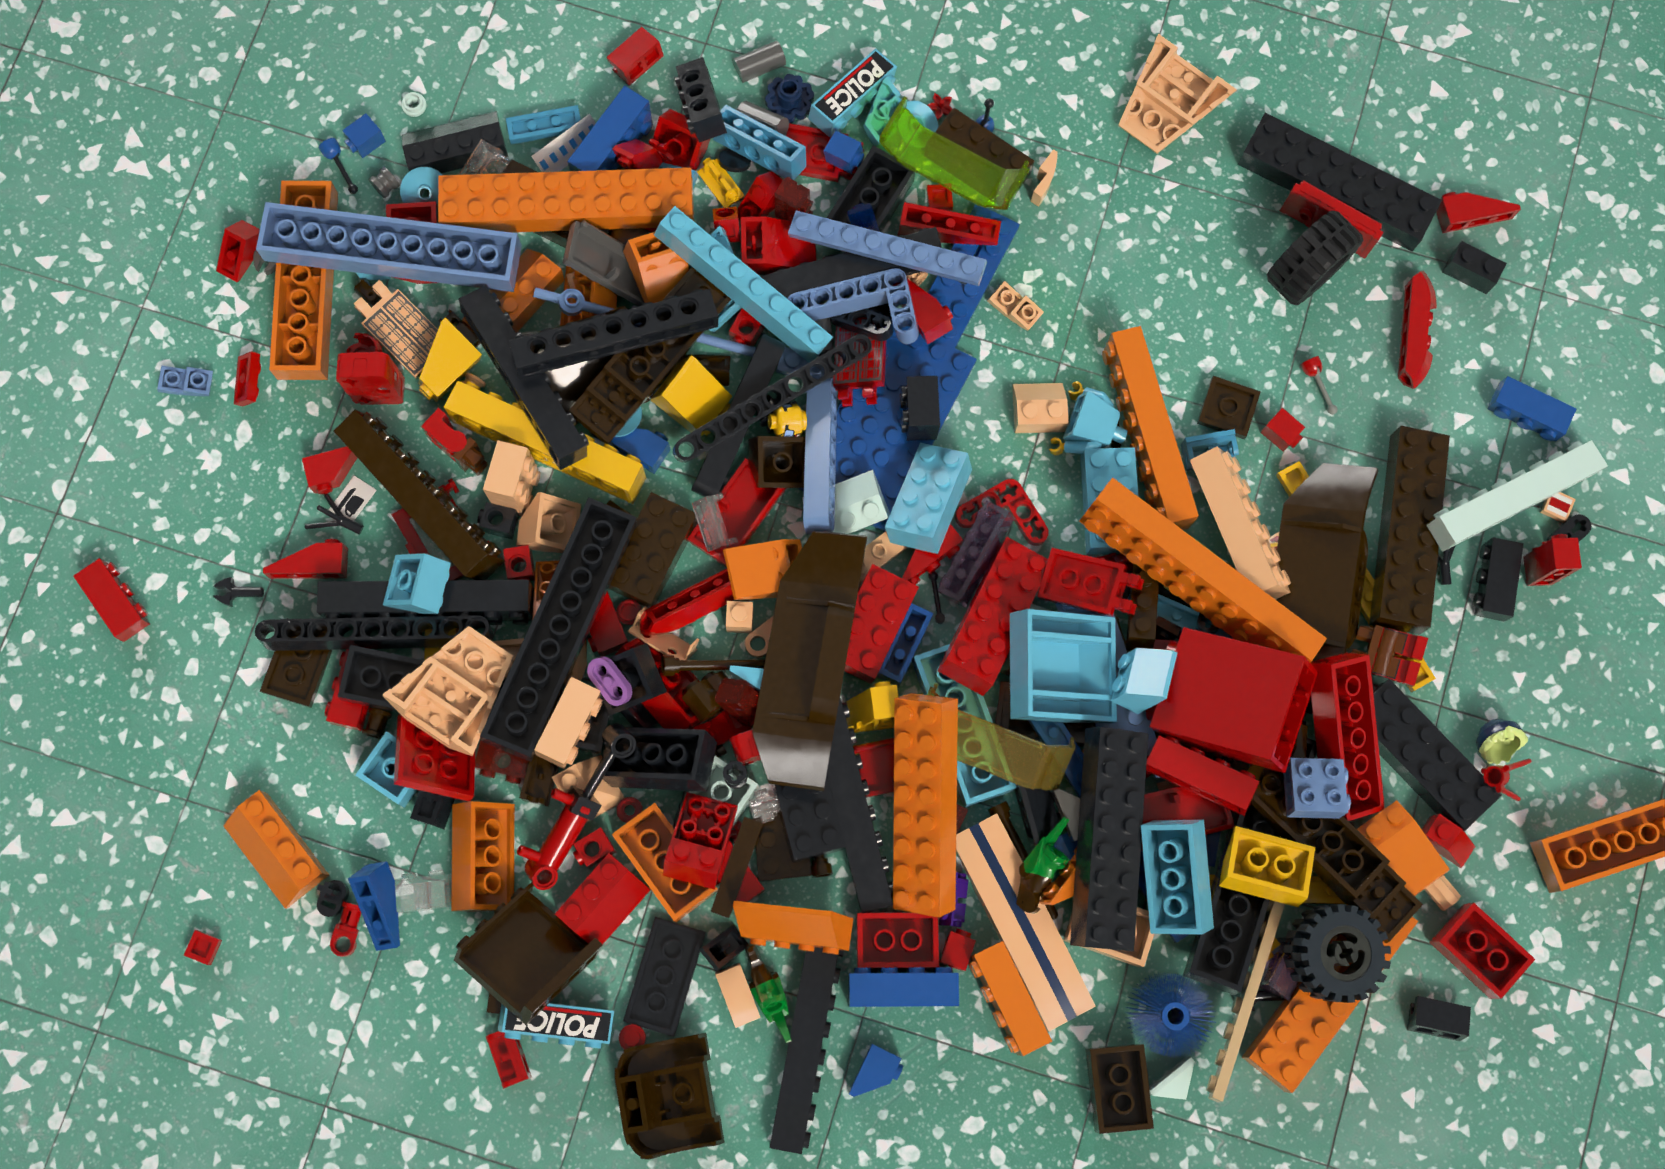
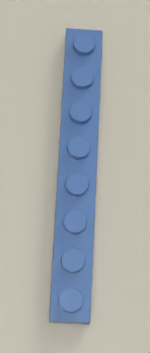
M797 210L788 231L789 237L976 286H980L987 265L986 259Z

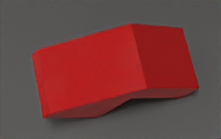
M740 706L723 711L711 721L691 729L706 730L717 741L716 747L730 741L731 737L749 731L751 726Z

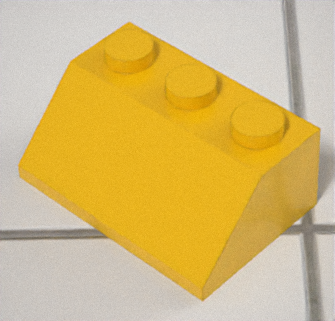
M1235 826L1223 860L1219 886L1299 907L1308 898L1315 847Z

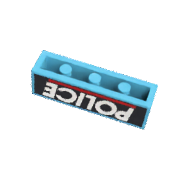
M874 49L811 105L808 119L829 137L835 131L841 132L852 117L856 118L861 114L865 105L874 102L881 83L886 77L894 84L897 66L877 49Z
M549 1003L535 1018L525 1025L502 1004L498 1031L504 1032V1038L521 1040L522 1034L531 1035V1041L548 1043L549 1037L558 1038V1044L574 1046L575 1040L585 1041V1047L601 1049L602 1043L610 1044L614 1011Z

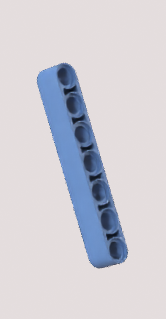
M829 378L807 391L803 524L807 535L812 534L814 530L834 531L837 391L833 386L834 378Z

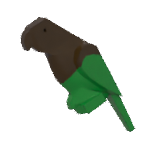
M1063 817L1049 835L1040 840L1019 867L1021 879L1016 904L1024 912L1035 914L1040 910L1038 904L1041 893L1053 880L1056 870L1063 869L1070 860L1061 850L1055 847L1056 840L1070 820L1067 817Z
M752 945L745 949L746 956L751 965L752 981L749 983L750 991L769 1023L775 1022L785 1042L788 1043L792 1041L785 1016L789 1015L781 980L777 972H771L763 963L758 949L755 945Z

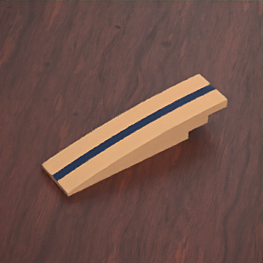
M998 814L956 834V852L962 862L961 864L1000 941L1004 942L1048 1032L1096 1007L1046 906L1039 903L1038 908L1040 910L1032 914L1024 912L1016 904L1021 879L1019 867L1023 862Z

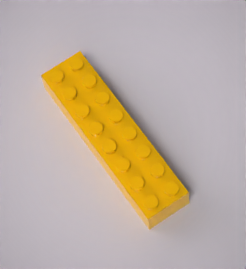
M457 381L444 405V409L453 423L494 442L502 441L526 447L529 449L534 460L628 503L634 504L646 480L640 459L630 454H627L625 457L617 453L618 450L611 445L604 444L601 446L594 443L595 440L586 434L585 436L589 442L587 457L560 470L520 405L515 402L508 404L503 401L501 396L493 392L486 394L480 391V387L474 383L467 381L464 384Z

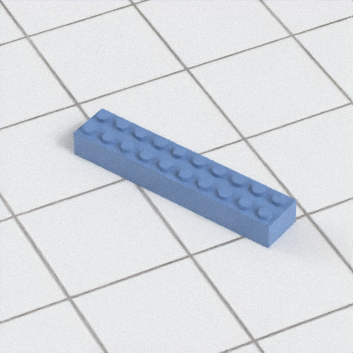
M265 202L256 250L262 259L268 262L477 288L486 285L488 289L514 292L522 244L518 233Z

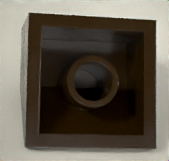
M756 436L748 439L749 466L757 488H804L805 437Z

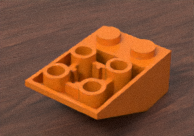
M655 232L628 240L623 250L645 303L662 301L689 271L688 263L655 237Z
M781 539L724 549L723 553L734 600L777 598L780 580L802 549L800 539Z

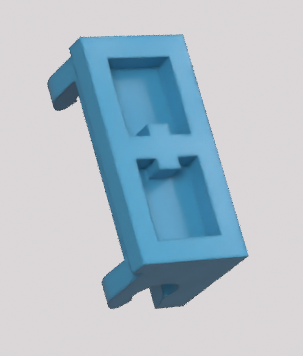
M1235 429L1185 437L1181 443L1186 471L1194 470L1190 462L1191 459L1217 446L1224 452L1228 451L1231 457L1239 455Z

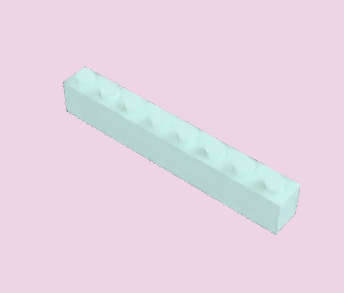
M1592 440L1583 445L1579 441L1566 448L1567 453L1563 454L1562 451H1559L1547 458L1549 462L1544 463L1541 460L1530 466L1529 472L1526 473L1523 469L1510 476L1511 481L1507 482L1503 479L1491 486L1493 490L1489 492L1486 488L1472 495L1473 500L1468 501L1467 498L1462 499L1452 505L1454 509L1451 511L1448 508L1440 510L1433 515L1435 520L1427 524V527L1443 552L1595 475L1608 466Z

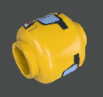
M797 404L783 405L768 415V427L773 429L776 436L799 437L807 427L806 412Z

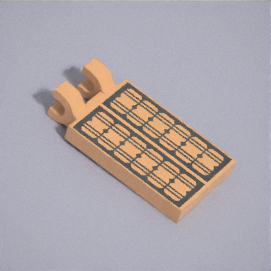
M378 280L372 288L381 300L371 308L360 297L354 303V307L366 318L361 323L362 326L416 379L422 373L438 329L399 289L392 294Z

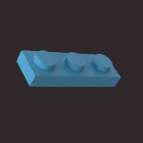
M578 105L506 118L510 143L517 144L559 136L579 122L581 118Z

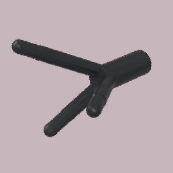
M325 494L324 498L335 513L320 505L317 506V510L336 521L306 524L304 526L305 529L342 526L359 535L364 528L363 525L345 517L328 494Z
M1455 546L1443 552V560L1438 555L1437 563L1440 569L1441 585L1452 584L1450 559Z

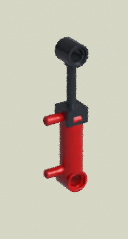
M611 724L603 731L602 741L606 746L607 752L584 790L571 785L568 792L557 788L551 791V798L563 802L565 807L539 851L523 845L518 847L517 854L528 859L525 864V872L537 889L548 890L556 884L559 867L587 820L593 821L602 806L593 794L615 757L626 758L634 752L636 740L622 724Z

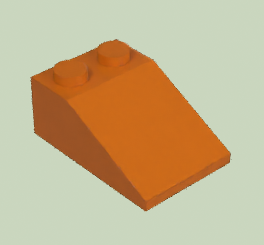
M1397 800L1357 828L1390 861L1387 865L1406 882L1404 887L1414 896L1450 870L1415 819Z

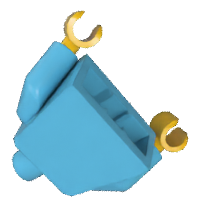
M1073 382V388L1079 391H1068L1070 399L1075 400L1076 403L1063 439L1066 441L1062 443L1059 438H1052L1050 440L1052 444L1060 445L1057 449H1049L1050 453L1056 456L1060 455L1064 450L1065 453L1083 454L1084 449L1104 448L1111 443V440L1122 444L1126 439L1128 431L1117 426L1120 412L1115 409L1107 394L1089 387L1083 389L1080 382Z

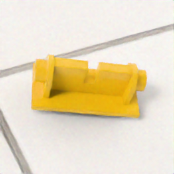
M708 157L702 162L704 167L698 170L697 173L723 208L730 207L745 197L728 172L719 165L718 159Z

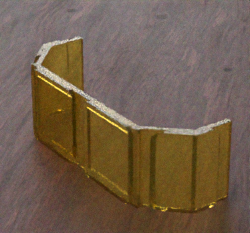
M937 683L930 687L927 695L939 696L936 693ZM958 710L957 761L980 768L992 775L1032 790L1039 788L1042 790H1057L1075 750V738L1071 737L1068 745H1046Z

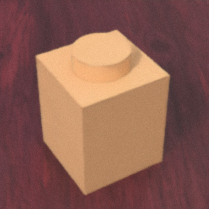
M727 601V632L751 633L753 631V602Z

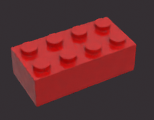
M874 564L871 565L857 595L845 672L870 684L875 680L919 586Z

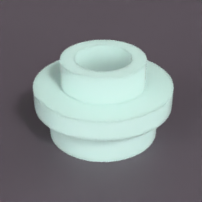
M416 92L406 94L401 104L405 114L411 117L423 114L427 106L425 98ZM414 103H417V104H418L417 107L411 108V105H412V104H414Z

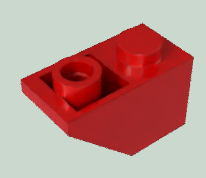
M638 139L615 145L612 149L618 158L617 162L625 170L658 169L663 162L655 147Z
M772 171L758 175L737 209L738 218L741 220V217H767L779 205L790 186Z

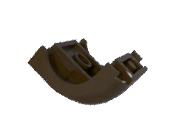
M706 1033L633 1046L623 1050L624 1053L620 1056L618 1065L615 1068L617 1096L626 1144L631 1146L633 1151L640 1156V1159L649 1160L671 1153L725 1143L720 1115L716 1116L707 1066V1061L711 1060Z

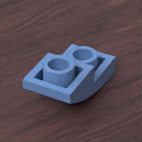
M161 365L157 390L161 393L209 396L213 371L192 367L181 369Z

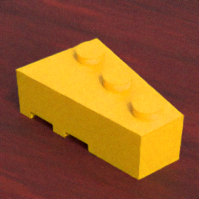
M888 681L878 682L874 684L875 687L869 688L846 701L850 717L846 718L848 728L853 727L855 733L894 728L895 698L898 697L897 685H890Z

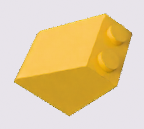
M446 318L441 321L419 378V391L429 401L433 398L437 402L480 361L482 356Z
M691 355L679 361L650 400L691 433L717 418L718 415L725 413L730 406L728 402L732 395ZM702 431L701 436L704 434L707 436L710 431Z

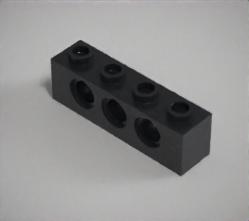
M701 57L676 66L678 76L674 78L691 135L696 133L700 143L727 133L704 58Z

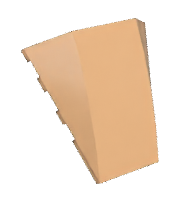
M1158 34L1118 125L1156 154L1237 91L1236 88L1219 76L1212 80L1177 55L1178 47L1160 34Z
M468 626L445 644L435 655L425 660L415 671L401 679V682L386 691L383 697L406 720L446 747L473 756L513 655Z

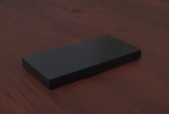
M655 917L623 1022L675 1037L700 955L699 950L702 948L705 939V931Z

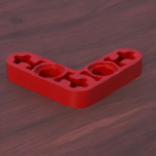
M1014 479L1002 481L962 504L956 511L955 520L957 524L962 528H971L1006 508L1029 544L1033 546L1042 545L1049 535L1047 525L1021 484ZM1006 486L1010 489L1015 488L1014 496L1012 497L1011 494L1005 495L1002 498L1004 503L1001 504L999 496L1006 491ZM986 497L992 498L996 503L995 508L991 510L985 509L981 504L982 500ZM973 504H976L979 512L972 515L971 521H968V519L962 520L963 511H966V513L974 511L975 506ZM1020 506H1025L1030 510V516L1022 519L1017 515L1016 509ZM1034 518L1036 521H1034L1032 525L1036 531L1042 530V534L1040 536L1041 539H1039L1037 536H1031L1033 529L1030 526V524L1027 527L1024 526L1025 524L1030 523Z

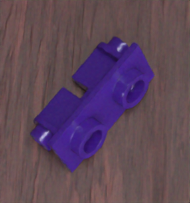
M956 872L955 910L940 917L938 925L962 928V923H965L966 904L957 902L958 898L967 899L969 880L966 879L967 874Z

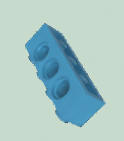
M728 105L721 109L727 133L714 137V141L791 182L806 168V146Z

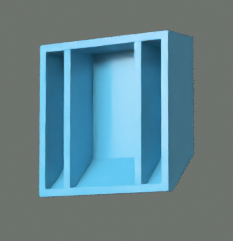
M1025 609L1010 613V719L1066 723L1117 722V704L1111 701L1114 692L1112 685L1116 679L1115 617Z

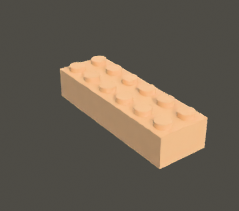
M1217 446L1191 459L1192 467L1236 570L1274 599L1291 593L1288 587L1291 584L1286 571H1281L1279 567L1280 556L1276 548H1271L1269 544L1270 533L1266 525H1261L1259 521L1260 510L1255 501L1251 502L1248 494L1251 493L1247 481L1241 479L1238 473L1241 467L1236 457H1231L1228 451L1224 452Z

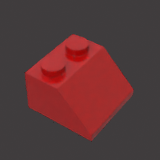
M669 109L659 116L653 139L659 141L660 144L667 143L668 149L666 152L674 157L672 161L667 159L664 163L691 168V170L696 171L707 151L710 139L699 143L696 133L691 135L686 116Z

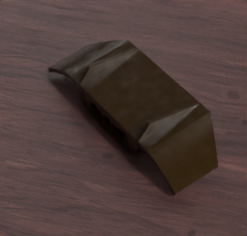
M1323 463L1283 504L1277 552L1281 561L1278 564L1281 571L1285 570L1291 584L1288 587L1291 593L1275 600L1327 638L1313 661L1346 653V650L1353 644L1357 635L1368 559V542L1364 531V522L1369 497L1378 474V468ZM1310 696L1305 713L1313 714Z
M814 530L780 580L752 731L769 784L824 791L868 537L866 535Z

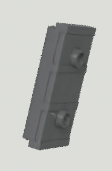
M577 220L573 222L570 226L562 263L638 307L645 303L623 253L626 245L584 220L581 223Z

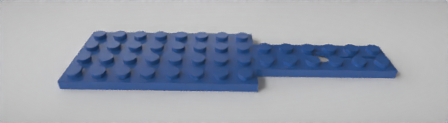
M977 203L970 215L1001 221L997 246L954 243L951 250L986 259L987 265L980 286L968 283L962 284L953 279L937 276L928 292L939 301L942 307L946 305L953 315L951 319L953 329L928 345L920 333L915 342L903 344L898 340L894 329L893 335L886 340L885 386L877 387V404L867 405L866 398L862 396L863 388L853 389V406L843 407L841 402L837 409L835 484L873 470L890 513L920 443L933 445L935 441H906V433L901 432L902 410H905V408L900 409L901 385L906 384V378L909 376H938L940 432L977 360L956 349V346L1020 226L1019 223ZM906 326V327H903L901 330H903V331H904V330H908V329H910L911 327H910V326ZM888 519L871 526L885 532V525Z

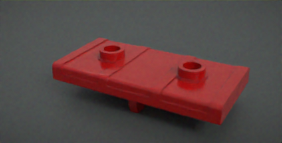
M1304 180L1300 182V185L1297 183L1294 185L1279 210L1309 228L1329 211L1339 212L1362 234V245L1355 253L1364 259L1383 234V231L1380 230L1382 228L1381 223Z
M745 458L689 535L687 541L727 567L723 550L745 546L787 488H757L749 466V460Z
M894 738L853 746L854 753H860L863 769H859L861 780L866 779L870 794L865 795L866 798L894 792Z
M1176 786L1144 794L1143 824L1153 820L1204 819L1205 835L1231 829L1235 826L1230 809L1183 787ZM1141 839V851H1143L1142 839Z

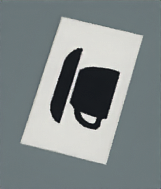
M353 476L334 503L345 517L354 521L377 490L356 476Z

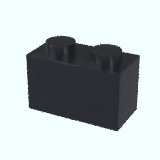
M1461 241L1451 253L1442 273L1487 294L1497 284L1507 263Z

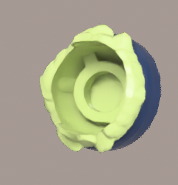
M1492 719L1480 728L1476 746L1478 752L1487 763L1498 765L1501 761L1510 762L1511 756L1528 742V737L1517 722L1505 719Z

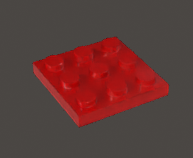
M399 714L397 718L394 785L471 801L474 797L475 752L473 756L450 749Z

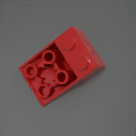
M766 216L741 217L742 262L758 275L774 273L778 269L792 268L803 262L816 261V244L789 237L788 231L792 221Z
M687 792L664 860L663 876L715 890L738 805Z

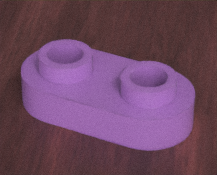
M608 657L593 659L587 667V674L596 688L601 691L600 693L605 700L613 706L627 703L632 696V687L618 667ZM602 666L606 668V674L603 673ZM618 687L622 689V695L619 694Z

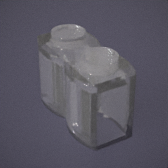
M444 870L429 871L428 876L418 877V873L401 874L402 879L395 880L396 908L398 913L451 908L452 877L449 874H445Z

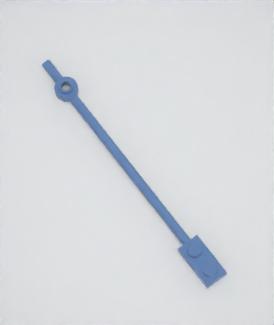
M536 287L533 295L535 298L559 304L560 310L568 316H576L582 311L600 314L614 309L585 301L583 294L577 289H566L559 294ZM572 297L575 298L577 302L574 304H570L567 301V299ZM704 333L696 341L750 357L753 356L756 349L752 346ZM785 347L776 372L788 376L808 364V362L791 348ZM811 367L810 375L815 379H820L821 370L817 367Z

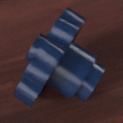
M787 74L784 80L776 77L768 85L765 104L769 111L788 118L791 124L796 118L804 120L809 115L811 103L814 101V92L809 83H803L801 76Z

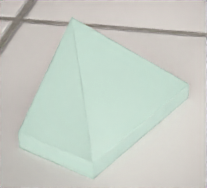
M1185 1057L1149 1087L1150 1095L1186 1100L1195 1063L1192 1057Z

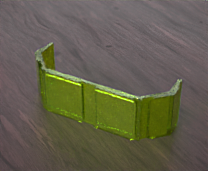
M904 96L879 137V143L887 152L893 155L897 162L901 163L904 167L933 182L939 183L978 206L1007 210L1029 173V161L1026 160L1021 169H1004L922 126L906 108L907 97Z

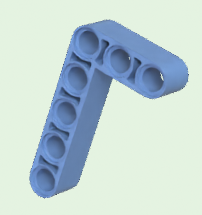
M898 268L796 292L787 298L796 307L803 306L800 310L813 321L889 303L892 322L898 340L903 344H911L919 336L905 272ZM895 283H901L898 286H892ZM876 288L874 292H868L870 289ZM849 294L852 295V296L849 297V298H844L846 295H849ZM827 300L825 304H819L820 302ZM901 304L906 305L903 308H897ZM906 326H910V327H911V328L908 329V330H904V331L901 330L903 327H906Z

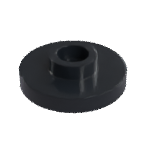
M726 149L719 155V165L727 171L743 172L751 166L750 159L731 149Z

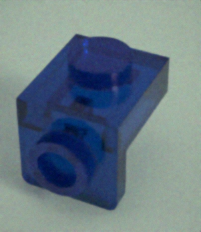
M870 203L855 205L851 210L847 211L851 225L880 232Z

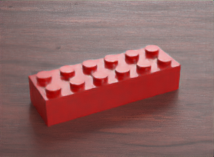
M1009 537L1003 540L975 592L937 670L938 672L981 696L986 694L993 686L1010 650V613L1030 608L1041 585L1048 562L1047 558Z
M1342 653L1312 661L1310 663L1318 671L1311 693L1318 759H1344V768L1348 770L1346 791L1350 796L1351 806L1348 813L1343 817L1349 822L1380 812L1385 809L1370 655Z

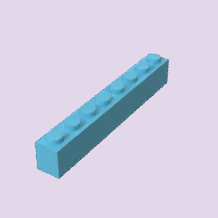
M676 206L659 223L654 233L655 237L808 363L815 360L833 338L832 335Z

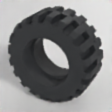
M1329 211L1301 234L1273 264L1267 273L1268 282L1290 304L1299 305L1322 287L1362 245V234L1339 212Z

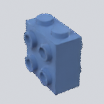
M1290 758L1286 772L1283 773L1287 817L1339 819L1348 813L1351 799L1346 791L1348 770L1344 768V759Z

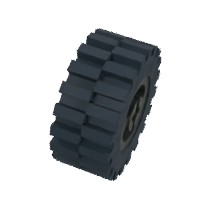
M1345 904L1319 905L1313 907L1314 910H1306L1301 913L1304 919H1295L1292 923L1296 930L1287 932L1285 938L1291 939V945H1284V953H1290L1291 959L1285 960L1286 968H1294L1295 972L1291 973L1290 977L1293 981L1302 982L1298 987L1303 992H1310L1311 997L1323 999V1001L1353 1003L1355 1000L1369 998L1367 993H1375L1380 989L1375 983H1384L1387 978L1382 973V970L1390 969L1391 961L1385 960V954H1391V947L1383 945V940L1388 939L1385 931H1377V928L1381 926L1377 919H1368L1371 914L1366 910H1358L1357 906ZM1339 933L1347 939V941H1331L1332 944H1328L1332 937ZM1334 966H1350L1342 973L1334 970Z

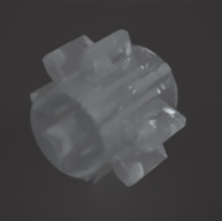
M766 788L754 791V798L748 800L753 819L760 818L762 823L774 820V813L780 811L775 793H767Z

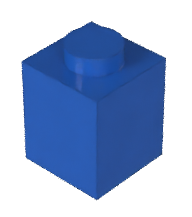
M366 113L342 130L347 138L344 141L346 146L352 153L357 151L362 158L386 142L381 130Z
M838 131L834 132L823 150L826 162L851 174L855 167L861 165L864 159L862 143Z

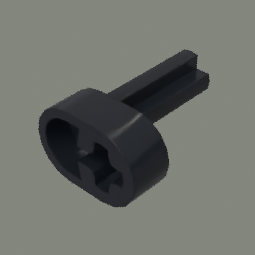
M338 880L325 881L324 885L319 884L317 890L321 892L317 901V910L320 914L327 917L339 915L344 908L342 903L346 902L349 896L348 886ZM325 901L336 904V908L331 909L325 906Z

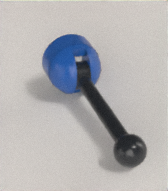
M988 98L984 102L986 107L985 114L979 116L976 122L990 132H993L994 121L989 114L990 109L994 106V101Z
M336 138L323 141L318 147L322 155L327 159H334L349 186L348 191L351 194H356L358 187L352 183L338 158L341 152Z

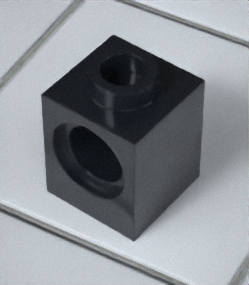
M486 502L485 508L481 509L478 514L477 523L480 524L479 527L485 533L513 540L519 514L516 509ZM495 516H503V521L499 525L491 524V520Z

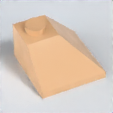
M538 492L519 520L516 545H529L531 550L563 553L580 517L581 504Z
M599 755L579 762L552 776L555 785L564 792H568L571 785L584 790L603 757ZM603 779L593 794L602 805L595 818L616 807L624 798L620 788L611 787Z

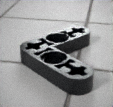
M867 309L829 317L833 325L865 335L877 341L889 339L894 332L891 320L887 316ZM860 317L867 318L863 324H854Z

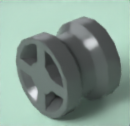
M385 167L380 169V173L377 176L369 178V182L383 198L388 197L392 189H397L400 186L396 178Z

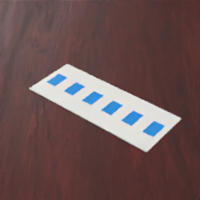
M590 114L531 156L541 172H560L568 166L567 161L596 124Z

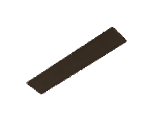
M744 817L711 908L712 913L730 918L733 902L736 901L763 823Z

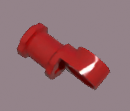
M343 902L342 906L344 908L339 923L335 925L330 948L335 955L347 957L354 953L357 946L356 938L359 932L357 926L361 917V911L358 905ZM342 937H347L351 943L350 948L346 952H339L336 947L337 941Z

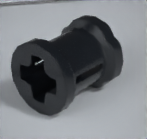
M730 761L723 769L724 781L730 788L738 789L746 784L748 779L747 770L741 762ZM734 769H738L741 775L734 781L729 774H733Z

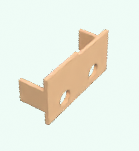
M645 606L638 612L633 626L628 630L630 634L662 654L674 655L679 660H688L697 651L696 646L700 640L698 638L691 645L672 633L649 635L651 638H645L640 634V618L648 607ZM668 649L674 650L677 654L669 653Z

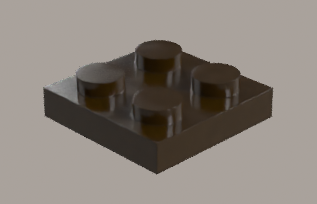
M1212 376L1197 424L1220 432L1235 429V436L1245 440L1261 391Z

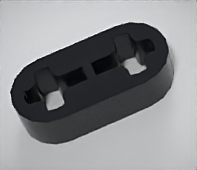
M1575 515L1556 529L1547 538V541L1551 539V536L1558 534H1567L1568 538H1578V541H1581L1591 531V522L1585 515ZM1579 522L1582 525L1580 530L1572 533L1571 530Z

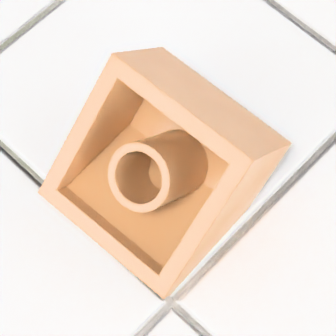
M1063 383L1012 385L1015 433L1065 432L1069 421L1067 396Z

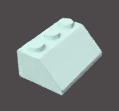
M873 470L835 484V524L833 532L850 534L889 518L890 512Z

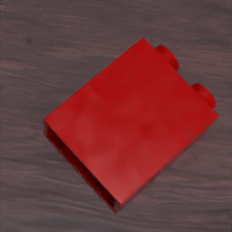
M1183 627L1179 641H1171L1166 650L1177 652L1167 699L1146 710V717L1151 721L1149 727L1164 738L1171 736L1177 739L1181 745L1285 773L1318 671L1305 656Z

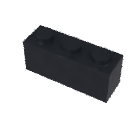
M1493 537L1481 546L1479 557L1482 559V565L1476 575V582L1479 583L1472 603L1473 607H1475L1474 616L1503 622L1514 617L1524 543Z

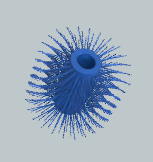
M1169 973V975L1167 974L1169 981H1166V983L1164 975L1163 979L1162 976L1161 979L1159 976L1156 986L1151 984L1155 982V979H1150L1149 976L1151 983L1148 986L1145 985L1144 989L1139 986L1141 988L1140 992L1136 988L1139 995L1132 993L1143 1001L1134 998L1130 999L1150 1007L1147 1008L1150 1010L1126 1007L1149 1013H1125L1140 1015L1130 1018L1131 1020L1136 1019L1133 1021L1135 1024L1133 1026L1140 1031L1135 1036L1137 1034L1139 1037L1145 1036L1146 1038L1143 1042L1145 1041L1146 1043L1148 1041V1045L1150 1044V1046L1155 1047V1053L1158 1049L1159 1055L1163 1054L1162 1050H1164V1055H1166L1168 1046L1169 1048L1171 1046L1172 1057L1174 1052L1175 1058L1176 1049L1177 1052L1178 1049L1180 1052L1181 1047L1183 1049L1185 1043L1187 1047L1191 1046L1192 1044L1189 1042L1191 1039L1196 1042L1195 1038L1202 1040L1203 1037L1199 1034L1209 1037L1198 1029L1211 1032L1189 1022L1192 1021L1189 1019L1214 1022L1195 1017L1215 1016L1201 1014L1211 1011L1205 1010L1201 1005L1203 1004L1205 1008H1208L1206 1002H1201L1203 999L1200 997L1204 994H1200V992L1196 994L1194 992L1196 988H1192V983L1190 986L1184 983V976L1183 978L1180 975L1178 977L1177 974L1176 977V974L1175 976L1173 974L1172 978V974L1170 977ZM1171 1010L1172 1016L1168 1020V1012Z

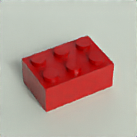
M1474 902L1463 904L1429 942L1489 999H1502L1535 961L1532 955Z
M918 913L856 914L857 968L939 967L938 917Z

